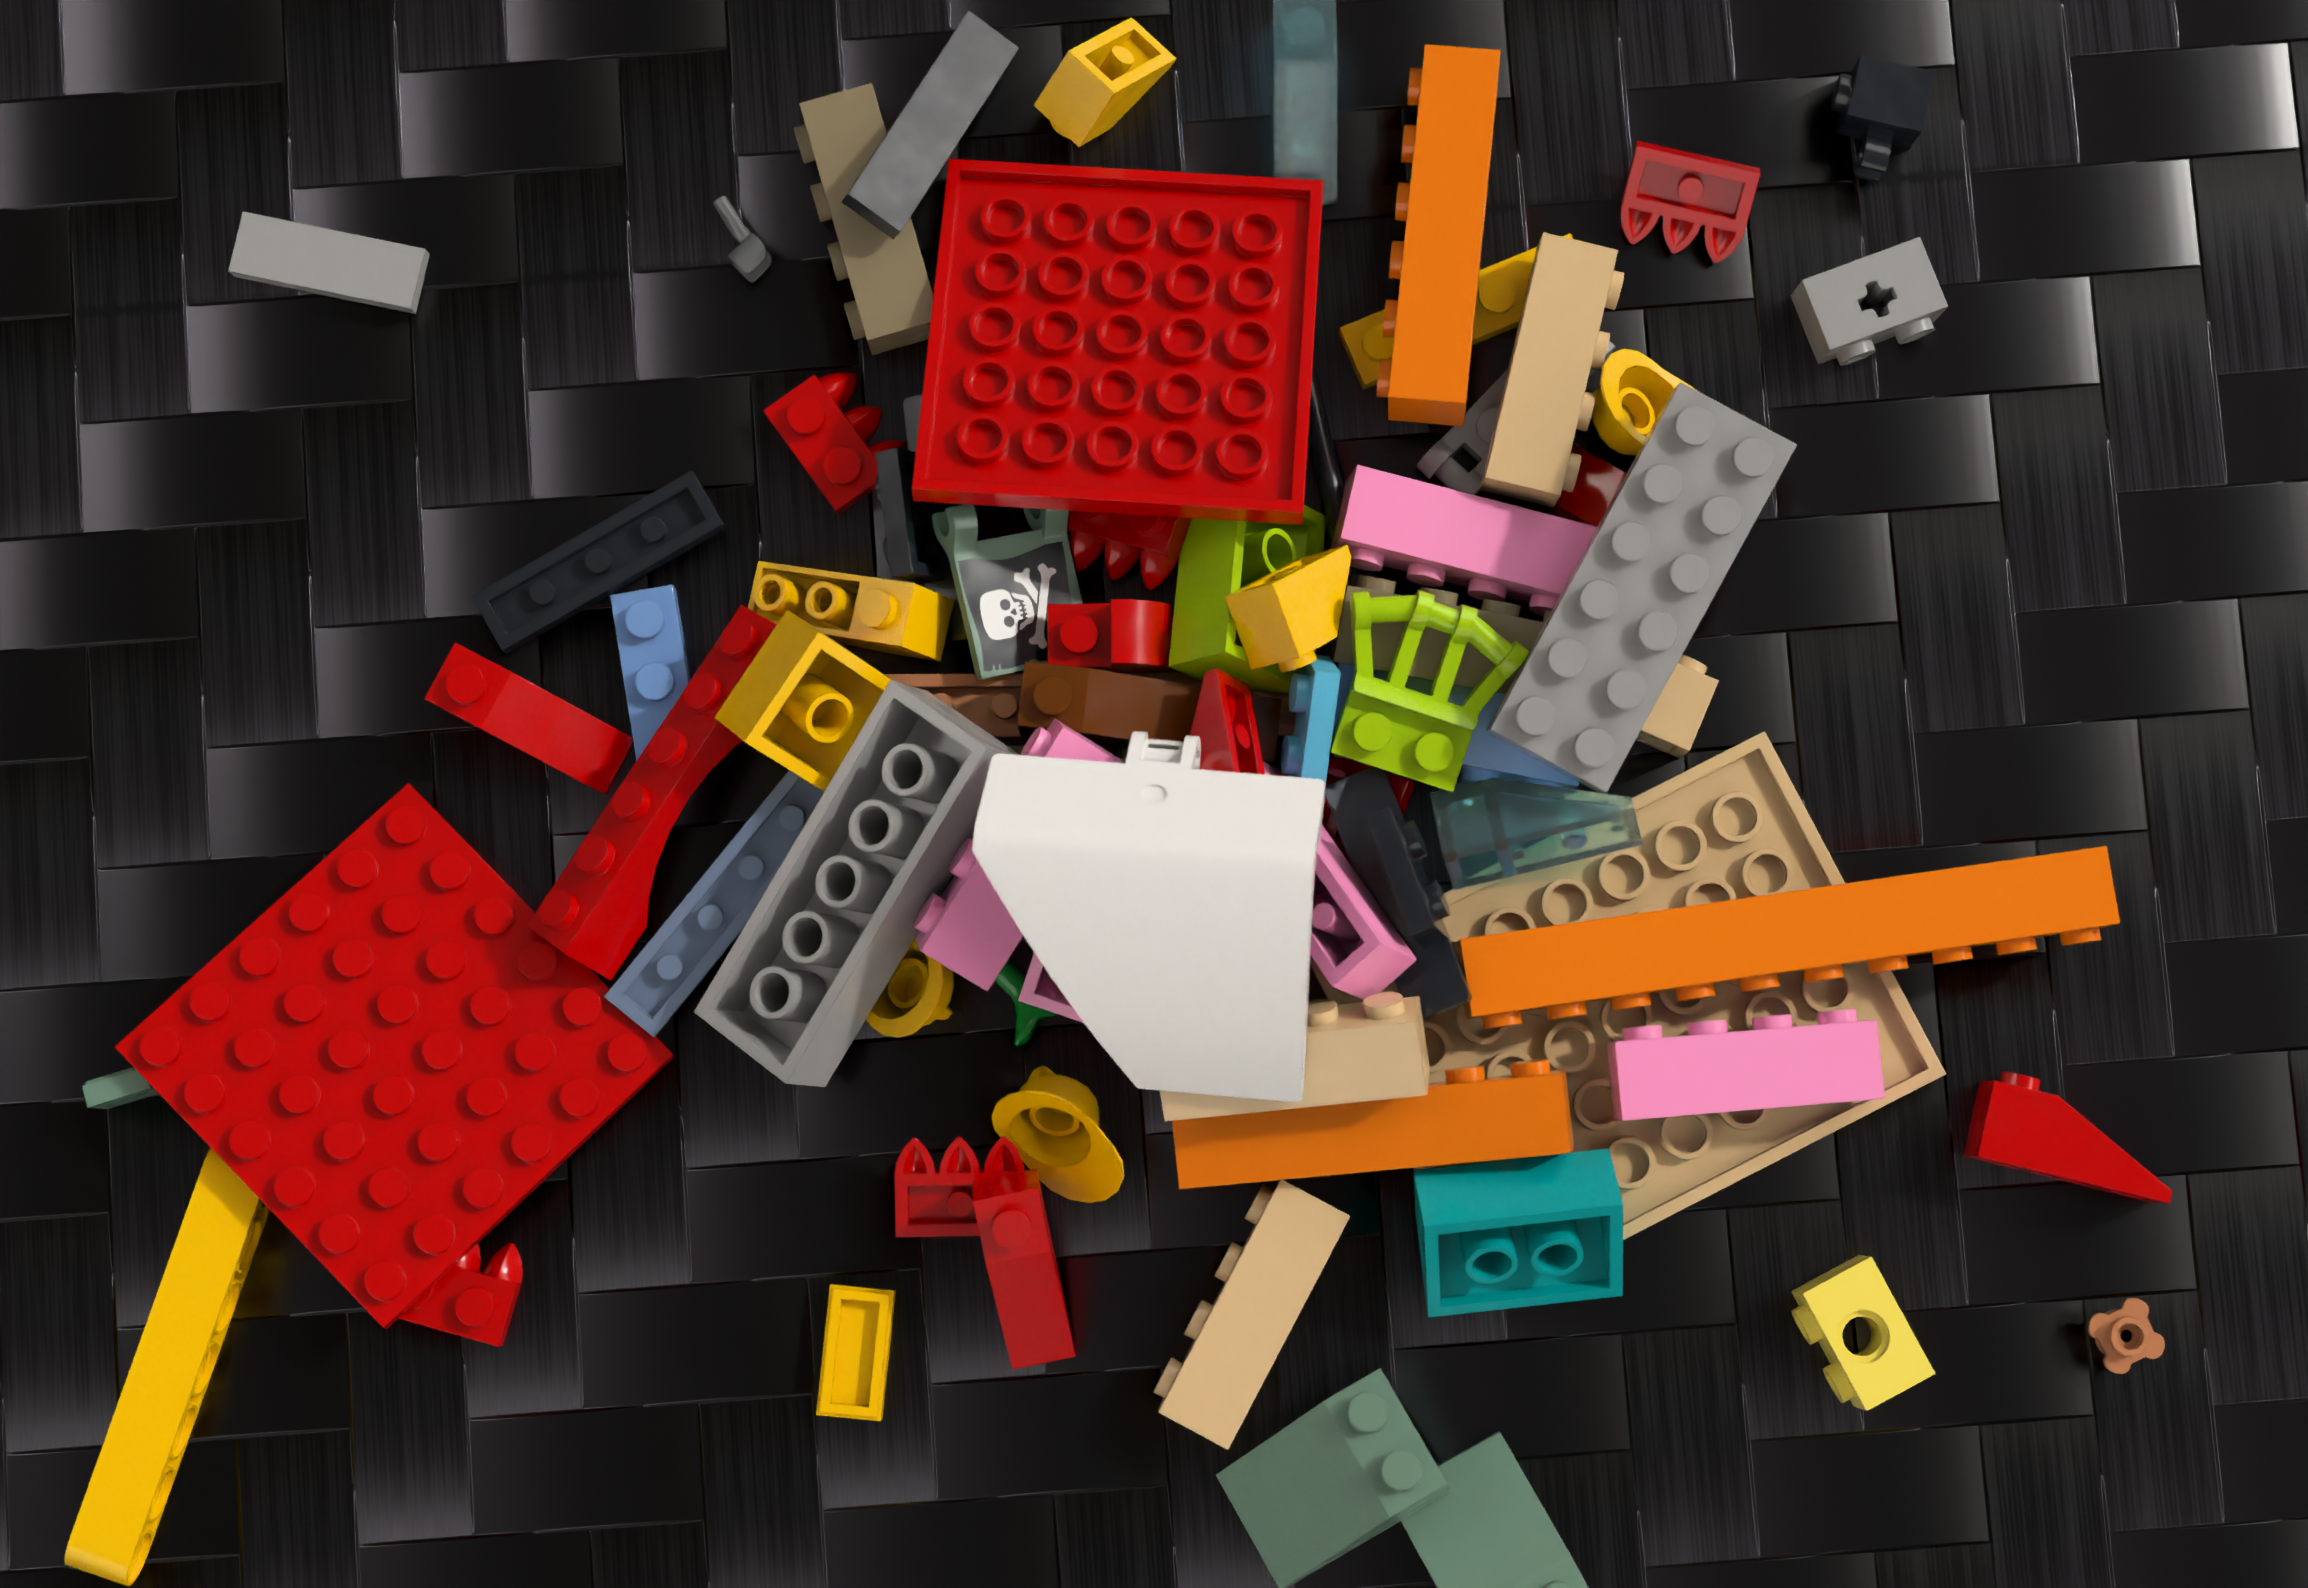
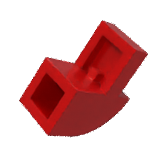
M1111 599V603L1047 604L1048 664L1091 668L1116 673L1177 672V670L1169 667L1174 606L1163 602L1136 599Z

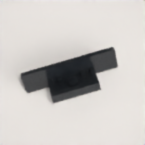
M921 394L906 398L903 402L909 450L893 448L876 453L878 475L875 486L877 496L882 504L886 534L883 542V552L890 567L891 578L924 583L927 589L954 600L944 644L949 645L967 641V635L949 558L936 537L932 515L945 512L946 508L964 504L913 501L912 481L922 401ZM973 505L978 521L977 541H981L977 505Z
M1372 766L1325 787V796L1352 868L1417 958L1410 967L1395 979L1399 994L1403 998L1419 996L1423 1021L1469 1003L1472 995L1443 918L1450 916L1447 901L1437 880L1434 879L1429 882L1420 861V859L1428 856L1424 841L1413 820L1405 822L1386 770Z

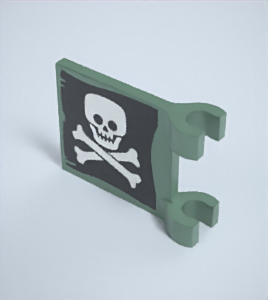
M973 505L953 506L946 508L945 512L932 515L936 537L949 558L977 681L1024 671L1025 661L1048 664L1047 604H1083L1067 537L1069 511L1023 508L1027 522L1033 531L977 541L978 521Z

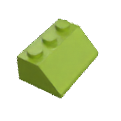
M1304 505L1303 525L1192 518L1179 554L1169 667L1202 682L1205 672L1217 668L1248 684L1250 690L1289 693L1292 675L1294 673L1301 674L1302 667L1284 673L1280 672L1277 664L1251 670L1224 597L1300 557L1324 551L1325 516Z

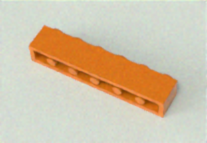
M1425 44L1423 68H1410L1407 105L1418 106L1417 125H1404L1401 163H1412L1411 182H1399L1397 189L1395 220L1406 221L1404 241L1392 240L1389 279H1400L1398 300L1386 299L1383 338H1394L1392 359L1380 358L1376 393L1377 397L1388 398V420L1463 427L1465 424L1499 80L1500 50Z
M1549 1059L1510 1063L1511 1075L1485 1077L1484 1066L1445 1069L1446 1081L1428 1083V1093L1424 1096L1174 1120L1172 1125L1179 1189L1571 1153L1574 1149L1566 1070L1550 1071Z

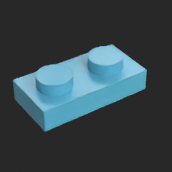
M1316 655L1317 660L1303 666L1302 673H1294L1290 681L1289 709L1290 712H1296L1293 736L1285 735L1283 739L1280 764L1282 774H1288V777L1320 779L1326 785L1341 673L1329 656Z

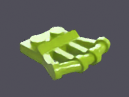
M1418 590L1415 595L1370 597L1368 591L1351 592L1350 612L1354 672L1332 736L1330 752L1453 792L1472 733L1477 726L1479 712L1502 684L1520 667L1528 656L1529 650L1517 640L1510 644L1477 616L1478 610L1476 608L1461 604L1458 609L1434 602L1435 595L1422 590ZM1406 621L1386 681L1374 678L1371 640L1372 623ZM1426 626L1448 633L1429 695L1405 688L1423 630ZM1469 642L1494 664L1460 705H1456L1447 701L1466 644Z

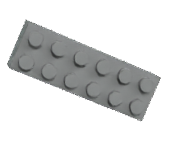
M1680 382L1665 402L1486 732L1598 793H1606L1797 444Z
M890 680L694 1013L785 1084L826 1087L919 930L913 927V924L920 909L933 893L940 897L953 875L949 872V866L955 854L968 838L973 840L975 822L992 757L994 754L999 753L1019 754L929 691Z

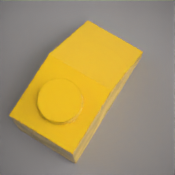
M1131 17L1069 50L1034 106L1050 120L1052 127L1060 135L1070 139L1080 147L1110 130L1166 73L1176 58Z
M1348 545L1300 557L1224 597L1251 670L1273 664L1278 665L1281 673L1301 668L1317 660L1314 652L1316 648L1337 637L1352 557Z

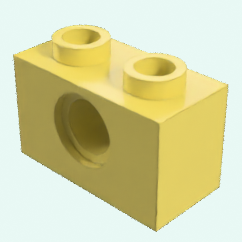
M1857 1255L1791 1291L1799 1305L1791 1310L1792 1316L1806 1341L1810 1345L1819 1342L1830 1362V1365L1823 1368L1824 1375L1841 1403L1850 1400L1854 1407L1868 1411L1936 1374L1871 1256ZM1862 1317L1870 1326L1871 1339L1864 1350L1858 1353H1851L1844 1345L1842 1338L1843 1330L1851 1319Z

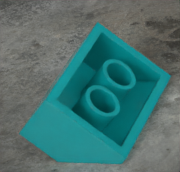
M1609 1148L1413 1170L1416 1223L1428 1318L1623 1296V1202Z

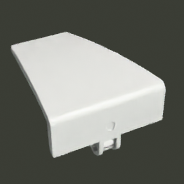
M1133 731L1125 763L994 754L991 759L975 822L972 851L1017 927L1050 977L1101 1046L1132 1083L1140 1089L1294 1103L1301 1102L1305 1078L1314 876L1325 800L1324 781L1313 778L1201 770L1200 736L1186 735L1184 741L1148 739L1147 732Z

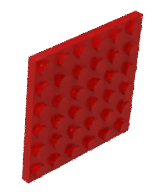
M949 159L912 481L913 501L1303 525L1324 180Z
M409 783L115 1046L124 1058L386 1330L674 1058L673 1053L656 1036H651L604 997L610 989L589 967L563 953L526 927L535 912Z

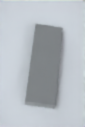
M243 212L228 271L237 278L416 314L430 254L424 248Z

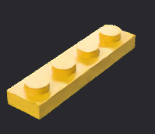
M1569 233V234H1567V235H1565V236H1562V237H1566V238L1573 239L1571 233ZM1537 247L1480 270L1472 345L1518 327ZM1385 309L1342 326L1339 329V336L1363 390L1377 385L1380 358L1392 359L1394 338H1383Z

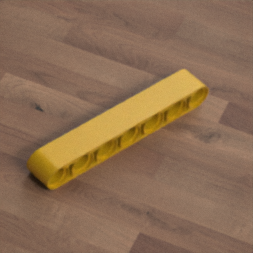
M212 1148L208 1151L65 1551V1565L126 1586L134 1583L148 1556L270 1209Z

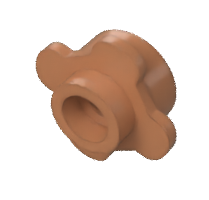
M2128 1298L2123 1301L2120 1309H2113L2106 1313H2095L2089 1319L2088 1333L2095 1339L2098 1349L2105 1355L2103 1363L2110 1372L2124 1374L2129 1371L2132 1363L2145 1357L2156 1359L2164 1351V1338L2153 1331L2147 1318L2149 1307L2140 1299ZM2126 1329L2132 1334L2131 1340L2128 1342H2124L2121 1339V1332Z

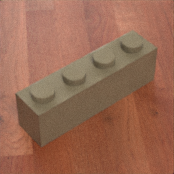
M869 83L799 103L805 124L793 128L804 164L816 161L822 182L810 185L820 221L824 222L832 219L838 241L827 244L837 281L850 279L855 300L844 303L854 340L866 337L872 355L928 340L933 293L911 217L893 240L841 202L886 134L873 84Z
M1358 575L1356 586L1346 585L1338 635L1329 641L1326 656H1329L1335 663L1353 665L1350 612L1351 592L1368 591L1370 597L1402 596L1394 594L1396 582ZM1426 587L1420 588L1422 591L1434 594V602L1455 609L1459 608V606H1456L1457 593ZM1483 599L1481 610H1478L1477 616L1510 644L1517 640L1530 651L1551 611H1545L1543 622L1519 618L1520 605ZM1406 621L1372 623L1373 669L1389 672ZM1425 627L1409 676L1434 680L1448 633ZM1468 642L1453 684L1474 688L1494 663ZM1520 667L1502 684L1497 693H1507Z

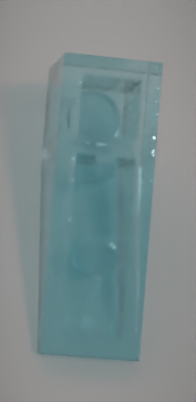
M1273 0L1271 61L1274 177L1324 180L1322 204H1336V0Z
M1488 778L1476 782H1462L1455 785L1453 792L1440 790L1430 793L1441 851L1454 890L1643 845L1631 797L1499 778Z

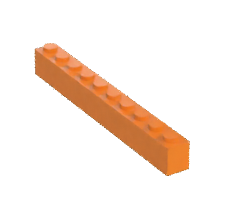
M2107 846L1463 938L1455 942V949L1472 995L1471 1001L1464 1004L1466 1020L1482 1017L1484 1029L1523 1024L1521 1012L1546 1008L1548 1020L1587 1015L1585 1002L1611 999L1613 1011L1650 1006V993L1675 990L1676 1000L1679 1002L1716 996L1714 984L1739 980L1741 992L1780 987L1779 974L1803 971L1805 983L1844 978L1842 965L1868 962L1869 974L1909 968L1907 956L1932 953L1933 964L1936 965L1973 959L1971 947L1996 943L1997 955L2037 950L2036 937L2060 934L2062 946L2095 942L2101 940L2099 928L2120 924L2108 850Z

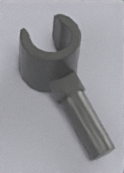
M726 196L719 197L714 201L713 205L733 238L739 243L727 256V259L748 281L753 283L770 267L772 257L765 249L762 241L755 234L750 233L749 229L744 226Z

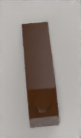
M1025 661L1017 726L1021 736L1031 737L1039 727L1047 730L1055 718L1095 744L1129 748L1133 731L1147 732L1148 739L1184 741L1185 736L1190 735L1202 686L1091 668ZM1251 694L1262 760L1266 763L1275 764L1282 699Z

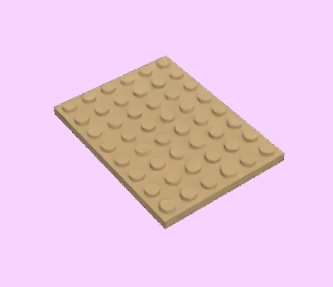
M1764 731L1444 893L1450 910V916L1443 918L1456 953L1455 942L1463 938L1845 884ZM1310 961V967L1326 999L1334 1000L1337 1005L1364 1001L1361 998L1332 987L1315 961ZM1868 962L1842 965L1844 978L1805 983L1803 971L1779 974L1780 987L1741 992L1739 980L1714 984L1716 996L1677 1002L1675 990L1650 993V1006L1613 1011L1611 999L1585 1002L1587 1015L1548 1020L1546 1008L1521 1012L1523 1024L1484 1029L1482 1017L1466 1020L1464 1005L1423 1021L1430 1067L1428 1083L1446 1081L1445 1069L1468 1066H1484L1485 1077L1511 1075L1510 1063L1549 1059L1550 1071L1566 1070L1574 1142L1572 1152L1609 1148L1623 1202V1240L1946 1075V1072L1893 972L1869 974ZM1395 980L1382 992L1399 993ZM1856 1009L1857 1021L1877 1020L1885 1099L1614 1121L1607 1044L1623 1041V1028L1661 1025L1664 1038L1688 1036L1687 1023L1726 1020L1728 1032L1753 1030L1752 1018L1787 1014H1791L1792 1027L1818 1025L1817 1012ZM1490 1160V1161H1479V1162H1469V1163H1458V1164H1447V1165L1415 1167V1168H1413V1169H1414V1170H1419V1169H1428V1168H1437V1167H1444V1166H1455V1165H1464V1164H1473V1163H1482V1162H1491V1161H1500V1160Z

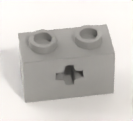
M1920 237L1803 279L1791 295L1818 365L1835 358L1838 359L1840 366L1852 364L1875 353L1876 350L1873 344L1895 336L1898 344H1905L1926 336L1935 330L1932 323L1948 307ZM1864 298L1869 305L1881 304L1883 310L1878 316L1873 309L1861 310L1859 304Z

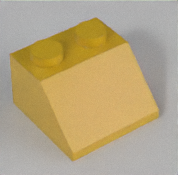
M787 610L714 718L744 742L825 792L891 679Z

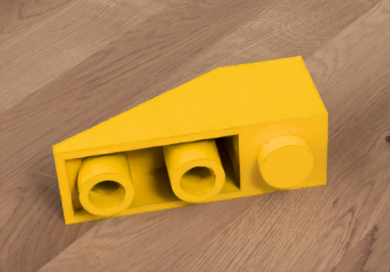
M758 561L748 609L776 625L785 612L789 610L837 643L941 662L954 600L910 582Z

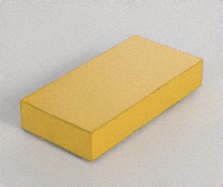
M830 1284L816 1415L872 1421L882 1420L896 1290Z

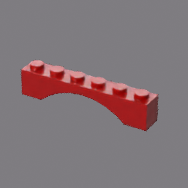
M743 605L739 607L526 925V927L563 953L609 980H612L647 927L649 896L654 874L670 830L686 802L707 774L736 745L743 741L714 717L776 627L775 623Z

